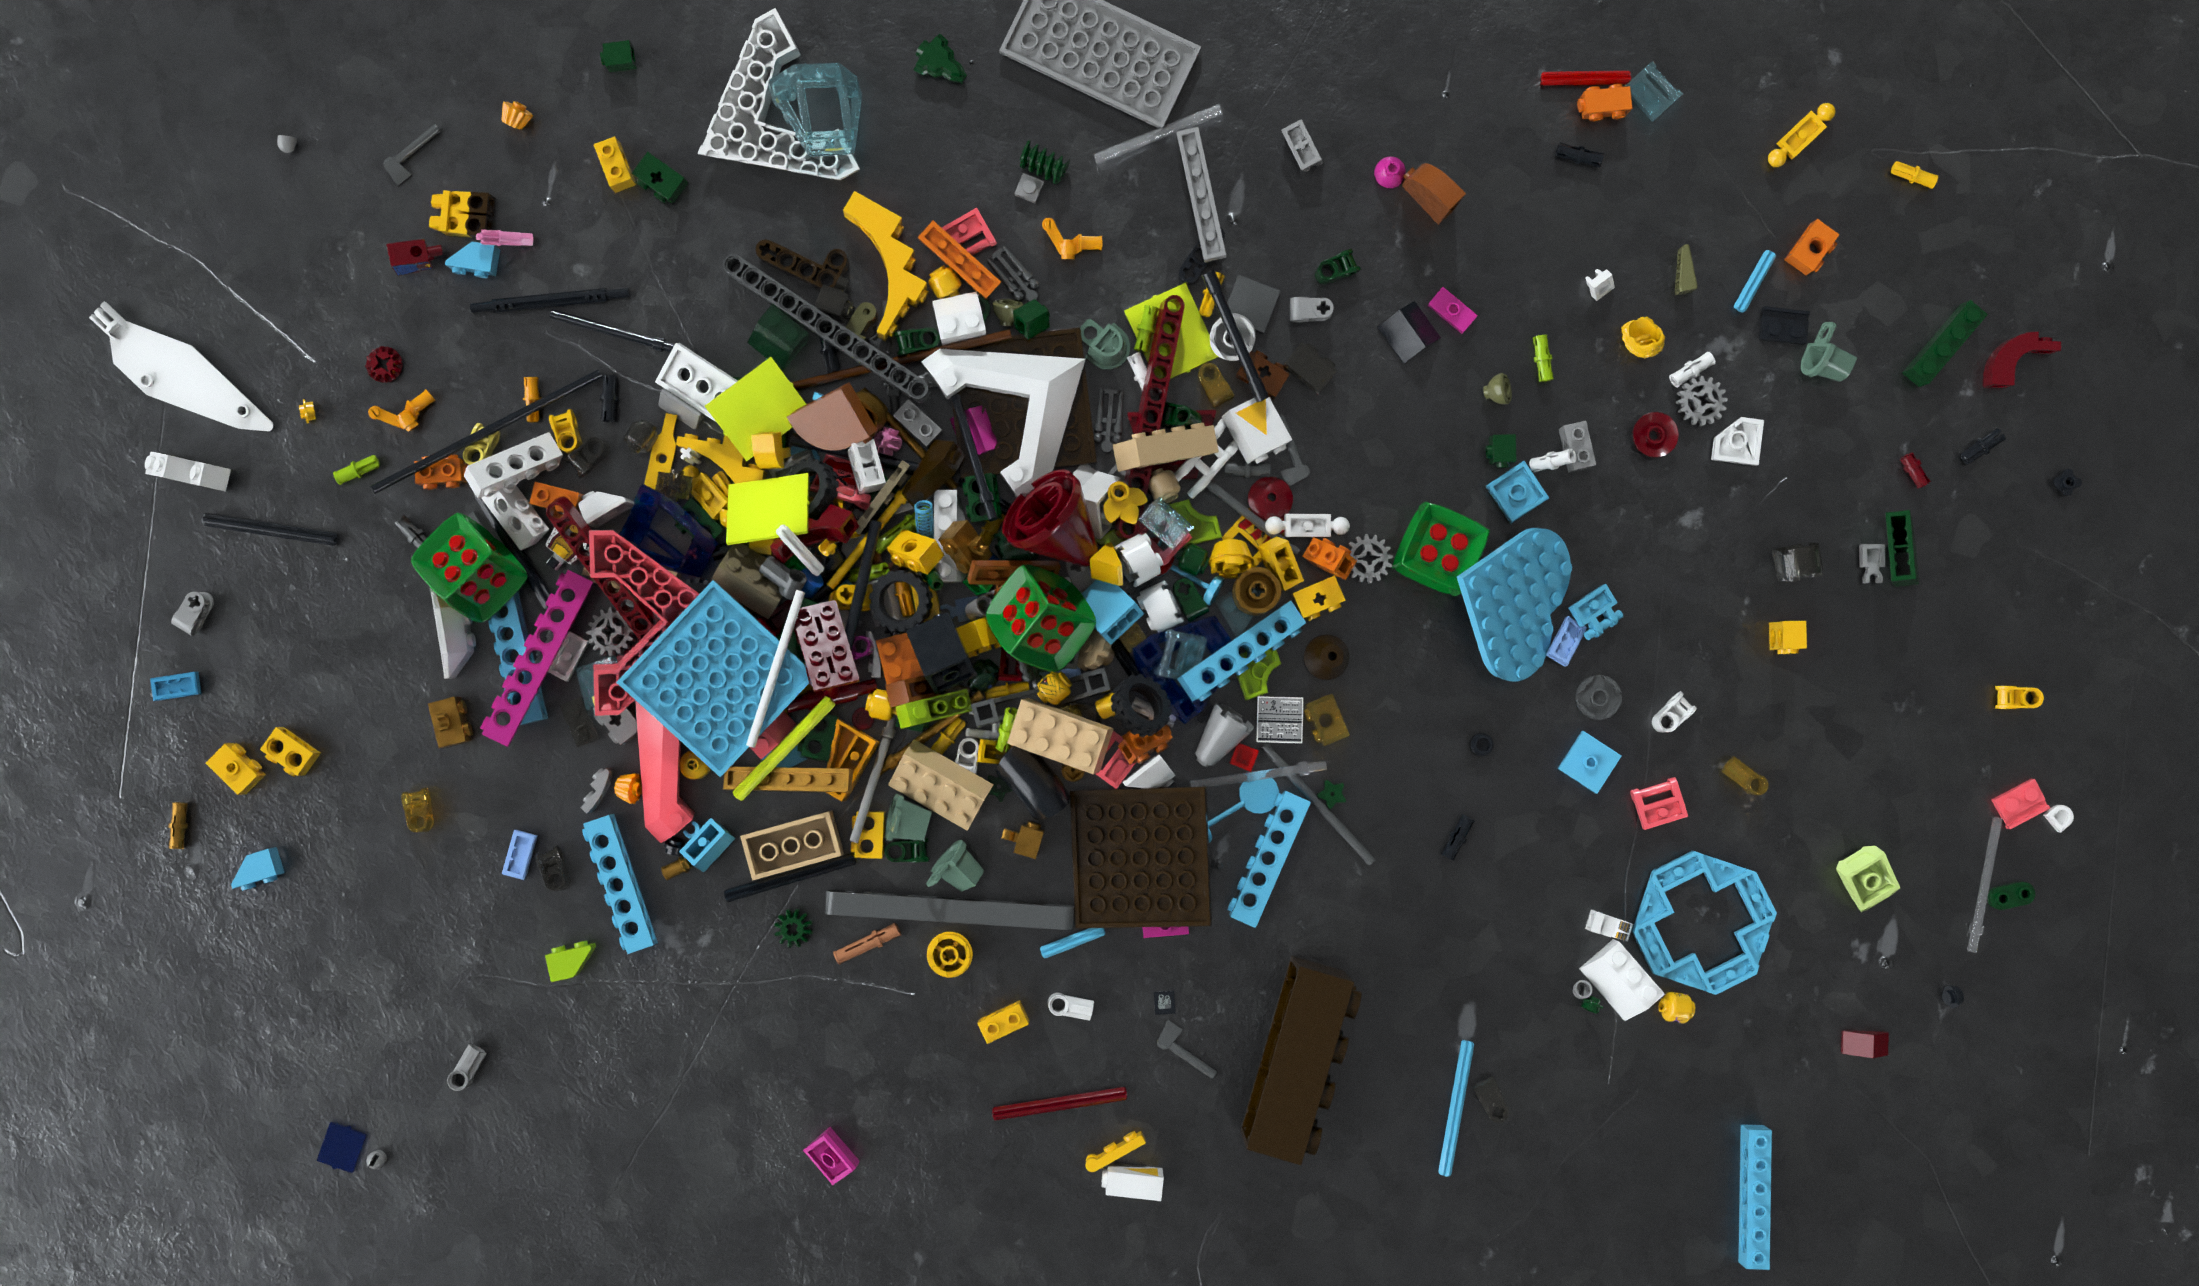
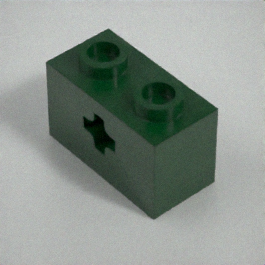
M648 151L631 173L637 179L635 183L644 190L648 188L655 192L653 196L664 204L668 201L673 205L688 184V181L682 175ZM658 177L659 179L662 178L663 181L660 183L656 182L655 179Z

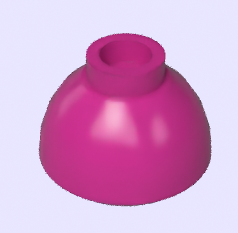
M1385 157L1375 167L1374 175L1376 181L1385 188H1395L1405 179L1403 177L1406 174L1405 165L1396 157Z

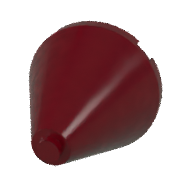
M1056 470L1047 473L1031 483L1034 489L1025 497L1020 494L1015 499L1004 518L1002 533L1007 538V541L1016 548L1082 567L1090 566V558L1099 550L1080 481L1068 470Z

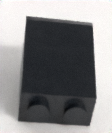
M949 612L937 614L931 620L915 624V627L906 630L923 674L935 694L978 676Z

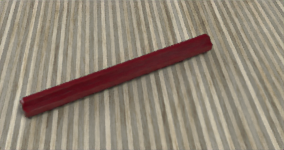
M1125 1087L998 1106L992 1108V1116L994 1120H1002L1127 1100V1090Z

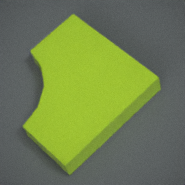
M1189 499L1167 505L1168 513L1192 536V539L1183 546L1184 548L1189 543L1197 545L1222 538L1217 516L1200 514L1192 507Z
M1268 649L1265 651L1267 655L1256 664L1254 661H1251L1247 664L1249 669L1237 676L1245 700L1268 693V677L1274 668L1281 665L1277 650ZM1245 652L1239 655L1242 658H1247L1248 654Z

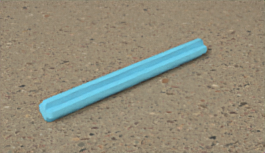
M1462 1040L1438 1170L1442 1176H1451L1474 1050V1043L1468 1040Z

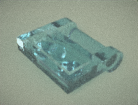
M1653 61L1624 86H1630L1631 99L1652 122L1683 95L1679 89L1676 90L1656 69L1657 65ZM1648 74L1669 95L1668 99L1646 78Z
M1167 630L1165 636L1167 641L1160 666H1157L1156 674L1162 677L1177 679L1201 663L1207 638L1205 636ZM1180 641L1181 644L1174 669H1170L1169 665L1175 643Z

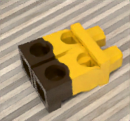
M443 190V194L432 195L431 205L435 209H441V216H431L429 227L442 232L446 236L476 238V234L480 233L481 229L493 230V220L490 218H494L496 198L489 193L451 192Z

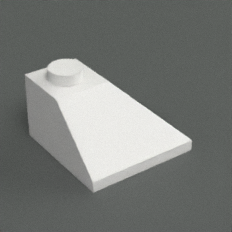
M591 491L582 497L583 500L578 503L583 519L589 526L594 528L602 526L635 506L634 501L625 497L598 491L596 493Z
M1156 754L1122 782L1127 787L1167 788L1174 782L1172 778L1176 775L1160 754Z

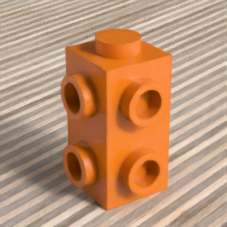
M1615 84L1607 89H1600L1599 86L1587 88L1577 101L1578 112L1582 113V119H1589L1591 122L1603 120V117L1612 116V119L1626 117L1632 110L1630 86L1623 87L1622 84Z
M450 455L415 473V484L423 486V489H438L437 485L445 484L446 488H458L460 483H467L464 474L469 464L464 459L459 458L458 455Z
M1313 537L1302 557L1315 567L1346 580L1357 562L1350 555L1351 551L1342 545H1339L1338 548L1335 547L1336 544L1326 538L1321 541Z
M1166 724L1152 736L1140 737L1139 734L1134 735L1129 731L1122 736L1123 740L1118 747L1129 765L1135 762L1141 764L1151 757L1149 754L1155 751L1159 754L1169 747L1168 742L1173 737L1170 728Z

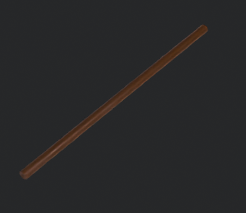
M1010 329L893 357L892 359L903 365L924 360L939 349L965 350L1010 339L1012 335ZM881 362L878 365V370L886 369L888 362ZM860 365L792 383L796 390L870 373L871 371Z

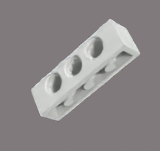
M548 432L468 465L464 477L477 498L483 496L491 497L504 487L507 489L512 488L523 479L530 480L544 470L552 471L556 469L563 454ZM531 456H535L540 460L535 461L531 458ZM510 465H516L520 469H513ZM490 473L497 474L499 478L491 477Z
M490 473L491 477L499 478L497 474ZM516 485L509 489L504 487L491 497H481L521 551L537 544L549 531L547 525Z

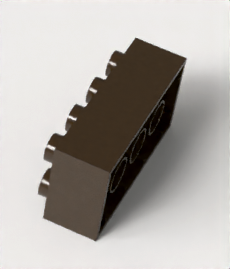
M1291 955L1241 1127V1134L1247 1150L1302 1165L1305 1153L1316 1155L1322 1136V1128L1317 1126L1318 1119L1315 1118L1318 1107L1326 1110L1330 1108L1335 1092V1082L1330 1081L1329 1068L1331 1062L1340 1065L1343 1063L1348 1047L1349 1038L1343 1036V1030H1341L1344 1017L1355 1019L1362 997V992L1356 991L1354 981L1343 970Z

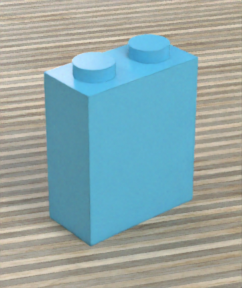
M1096 579L1081 593L1094 612L1096 618L1094 629L1110 645L1145 614L1136 602L1117 585Z

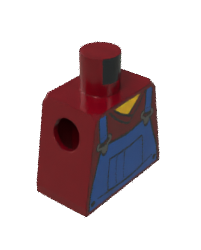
M425 239L386 244L391 267L397 276L432 269V260L444 258L442 245L428 247Z

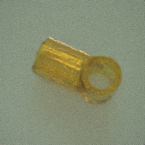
M1732 756L1723 766L1721 772L1742 787L1747 794L1762 795L1767 791V779L1758 775L1735 756ZM1754 779H1757L1760 783L1757 791H1753L1751 788V782Z

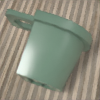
M1087 319L1080 327L1082 341L1089 346L1085 358L1094 366L1103 370L1119 368L1126 362L1130 354L1128 336L1115 323L1112 325L1108 324L1103 329L1092 319ZM1087 327H1094L1097 330V336L1094 339H1087L1084 336V331Z
M1824 322L1815 342L1808 343L1801 360V371L1803 374L1809 377L1817 375L1840 382L1851 373L1857 357L1829 343L1836 328V323ZM1829 328L1827 335L1823 338L1824 332Z
M895 794L891 801L885 824L886 840L892 841L893 838L924 840L932 811L905 800L903 795Z
M957 840L937 860L931 869L932 875L926 885L930 887L943 878L962 892L976 886L984 869L967 851L966 843L963 840Z

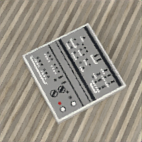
M1257 696L1256 742L1302 743L1303 698Z

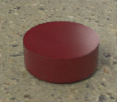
M862 707L854 711L852 723L859 730H867L874 725L875 718H871L869 711Z

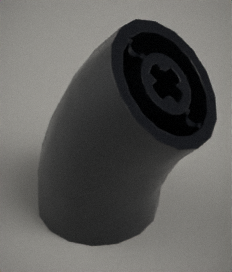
M1013 746L1003 756L997 766V775L1014 791L1036 820H1043L1054 816L1063 810L1071 800V796L1061 780L1038 754Z

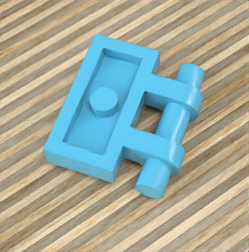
M1606 584L1599 586L1568 607L1579 627L1588 624L1589 630L1584 633V637L1587 640H1591L1593 637L1598 638L1605 629L1614 627L1618 624V620L1623 618V613L1620 610L1616 612L1612 610L1611 607L1617 604V601ZM1603 614L1604 620L1598 622L1596 617Z

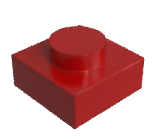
M1239 743L1235 747L1229 763L1251 772L1259 750Z

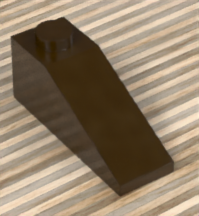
M934 440L903 490L902 495L915 508L914 506L917 502L929 498L956 473L965 458V454L954 441Z

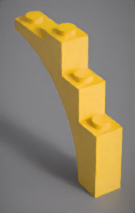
M854 191L843 209L844 217L858 226L871 239L880 253L887 270L889 282L888 300L884 316L877 329V337L886 341L888 336L892 337L894 332H896L898 328L896 323L899 318H904L908 312L909 306L907 304L916 308L919 302L923 303L929 291H927V282L907 271H911L916 262L914 249L894 239H898L903 232L902 217Z
M692 434L677 437L676 445L685 449L689 447L711 459L727 473L735 484L767 478V472L760 469L757 465L748 464V467H746L747 461L725 435L723 444H720L721 440L707 438V441L698 440L699 436ZM776 538L749 542V548L759 554L775 557L770 546Z

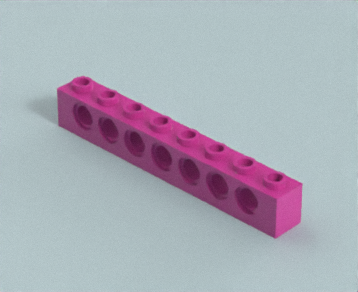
M570 570L566 574L561 573L556 582V585L559 586L555 594L551 593L545 604L548 606L547 611L544 615L540 613L534 625L538 627L534 635L529 634L524 643L527 649L523 656L519 654L513 664L516 670L512 676L508 675L502 685L505 688L502 696L497 695L491 706L495 710L491 717L486 716L480 727L483 730L482 735L507 747L510 746L594 585L592 581ZM564 591H573L575 594L574 600L571 602L563 601L562 594ZM557 610L564 613V619L558 623L551 620V614ZM544 631L553 633L554 638L551 642L544 643L540 640V636ZM539 651L543 654V659L540 663L535 664L530 661L532 652ZM522 672H529L532 674V680L528 684H522L519 682V675ZM513 692H518L521 695V701L517 705H512L508 702V697ZM501 713H508L510 715V722L505 726L499 725L497 722V718Z

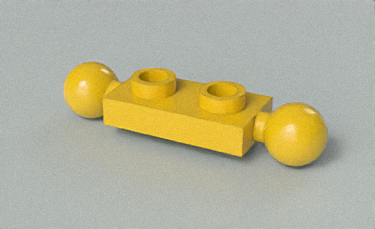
M1823 103L1818 107L1817 115L1811 110L1776 143L1781 149H1774L1769 153V164L1773 167H1781L1786 162L1787 155L1791 160L1795 158L1827 127L1823 121H1829L1835 116V107L1830 103Z
M693 465L685 466L681 472L682 479L687 483H692L687 490L712 519H720L721 525L727 528L728 498L707 474L699 473L698 468Z

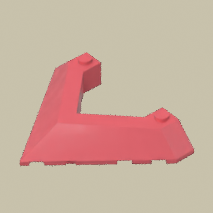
M589 530L590 577H615L660 618L617 664L593 665L595 716L619 715L635 699L616 682L692 603L699 593L614 530Z
M635 700L645 828L662 843L685 827L693 819L695 812L679 796L681 741ZM783 710L758 737L755 748L750 747L751 750L760 759L764 758L788 735L797 723Z

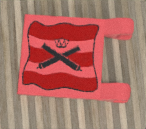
M826 454L823 462L833 467V471L838 476L836 478V481L839 482V487L836 490L838 492L837 499L853 503L859 508L867 510L871 504V496L865 493L858 494L850 461ZM816 474L810 491L818 493L819 476Z

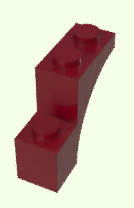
M830 504L818 521L808 518V534L796 536L806 547L823 542L825 539L847 543L859 525L853 512ZM776 538L770 546L775 558L783 564L794 555L781 538Z

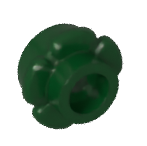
M1593 996L1582 1000L1581 1007L1592 1013L1598 1014L1600 1008L1603 1009V1006L1600 1005L1601 1000Z

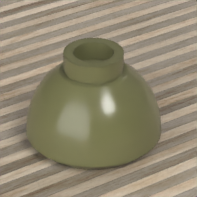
M1013 299L995 300L993 302V311L1000 320V324L1003 326H1013V311L1023 306V303Z
M1504 373L1495 375L1488 385L1483 387L1486 399H1491L1498 404L1510 403L1512 390L1509 379Z

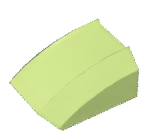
M1876 846L1862 847L1861 850L1839 861L1836 870L1843 884L1861 912L1872 908L1900 889L1885 852Z

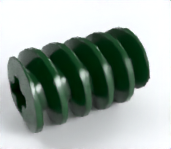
M1028 140L1020 156V168L1025 169L1028 166L1030 173L1037 169V176L1041 177L1045 173V180L1049 181L1053 177V183L1058 184L1068 169L1070 159L1065 164L1063 163L1062 155L1055 160L1054 151L1047 156V148L1039 152V144L1030 148L1031 140Z

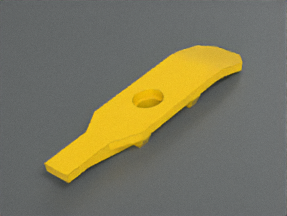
M666 413L662 432L653 442L643 489V497L650 503L660 504L666 500L668 482L677 447L674 439L677 415ZM661 455H665L667 457L665 463L659 462V457Z

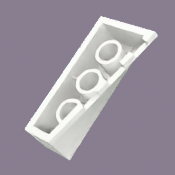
M936 490L934 492V539L944 554L935 568L943 583H962L968 575L963 574L957 569L956 563L943 550V546L938 541L953 521L965 520L957 490Z

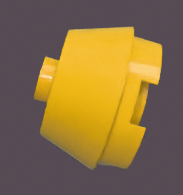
M1226 539L1214 545L1208 564L1211 567L1212 574L1217 572L1219 576L1225 579L1238 578L1239 573L1252 568L1254 559L1246 542L1237 539Z
M944 932L937 935L930 942L927 949V960L931 969L938 975L947 978L963 974L969 968L973 958V951L969 941L963 935L956 932Z

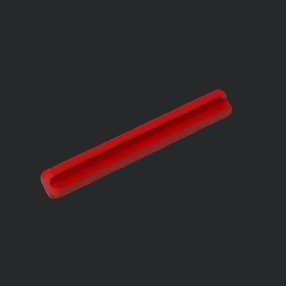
M1542 72L1540 81L1541 85L1629 84L1631 72Z

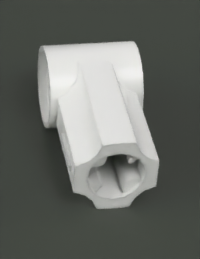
M1054 993L1048 999L1049 1010L1056 1016L1063 1015L1089 1021L1091 1019L1093 1000L1067 996L1062 993ZM1057 998L1064 1000V1007L1060 1010L1052 1007L1053 1001Z

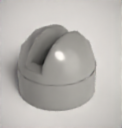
M278 135L277 145L281 151L290 153L295 150L297 138Z
M1586 980L1578 981L1572 989L1574 996L1582 1000L1587 999L1593 991L1591 984ZM1580 985L1583 986L1581 995L1579 994Z
M374 1150L366 1159L367 1166L374 1170L380 1169L387 1162V1156L381 1150ZM375 1156H379L375 1164H373L372 1161Z

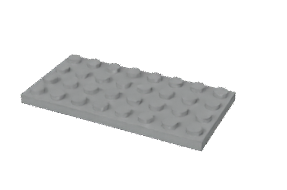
M1023 0L999 53L1163 130L1199 55L1201 46L1104 0Z

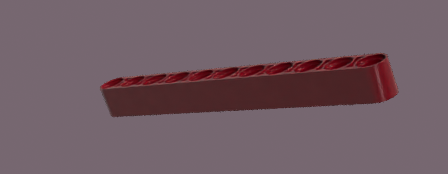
M1171 295L1166 298L1159 308L1134 434L1145 432L1147 436H1152V431L1160 430L1185 308L1183 299L1178 295ZM1168 302L1176 305V312L1168 309ZM1164 324L1170 325L1172 328L1171 334L1164 332ZM1159 346L1167 349V356H1162L1159 353ZM1155 368H1159L1162 370V379H1159L1155 376ZM1150 390L1158 393V401L1150 398ZM1146 412H1150L1154 416L1153 423L1146 421ZM1152 466L1126 470L1124 483L1129 488H1133L1131 485L1132 479H1138L1141 484L1140 490L1147 495ZM1145 504L1138 506L1139 517L1137 523L1129 524L1132 528L1130 535L1125 534L1122 530V526L1126 522L1120 517L1116 519L1115 534L1118 538L1127 540L1138 534Z

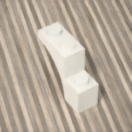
M150 452V456L145 461V474L226 492L231 469Z

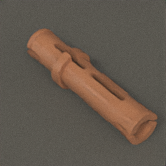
M894 922L879 931L874 930L872 934L837 951H833L837 963L841 965L843 962L877 946L878 948L883 947V943L898 936L900 937V929Z

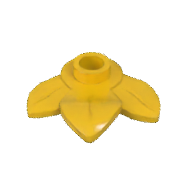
M1117 481L1112 483L1107 491L1108 499L1103 506L1105 518L1109 523L1114 522L1120 517L1126 523L1136 524L1139 517L1138 506L1147 503L1146 495L1139 488H1129L1124 482ZM1115 491H1122L1123 496L1117 497Z

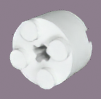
M1232 313L1247 350L1250 353L1256 339L1254 326L1245 316ZM1220 317L1210 331L1211 348L1222 359L1229 361L1239 360L1232 342L1227 340L1229 335Z
M1146 533L1142 535L1137 534L1114 547L1116 553H1119L1122 572L1129 582L1134 581V587L1161 573L1160 566L1163 565L1161 556L1152 550L1151 540Z
M1165 580L1140 591V596L1137 597L1141 609L1146 610L1149 615L1146 620L1150 629L1157 630L1158 633L1184 622L1182 617L1178 618V614H1181V611L1172 591L1164 588V586L1168 585Z

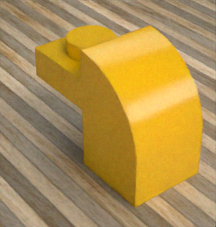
M760 432L751 435L753 455L757 466L760 469L784 468V459L791 456V448H782L781 432Z

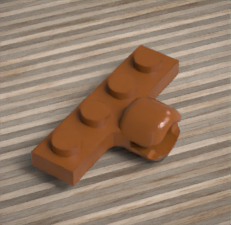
M972 560L967 580L969 584H996L995 596L1011 574L1023 564L1034 565L1057 575L1061 566L1058 561Z

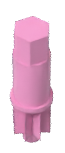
M481 229V232L476 234V240H481L480 243L483 245L532 246L533 234Z

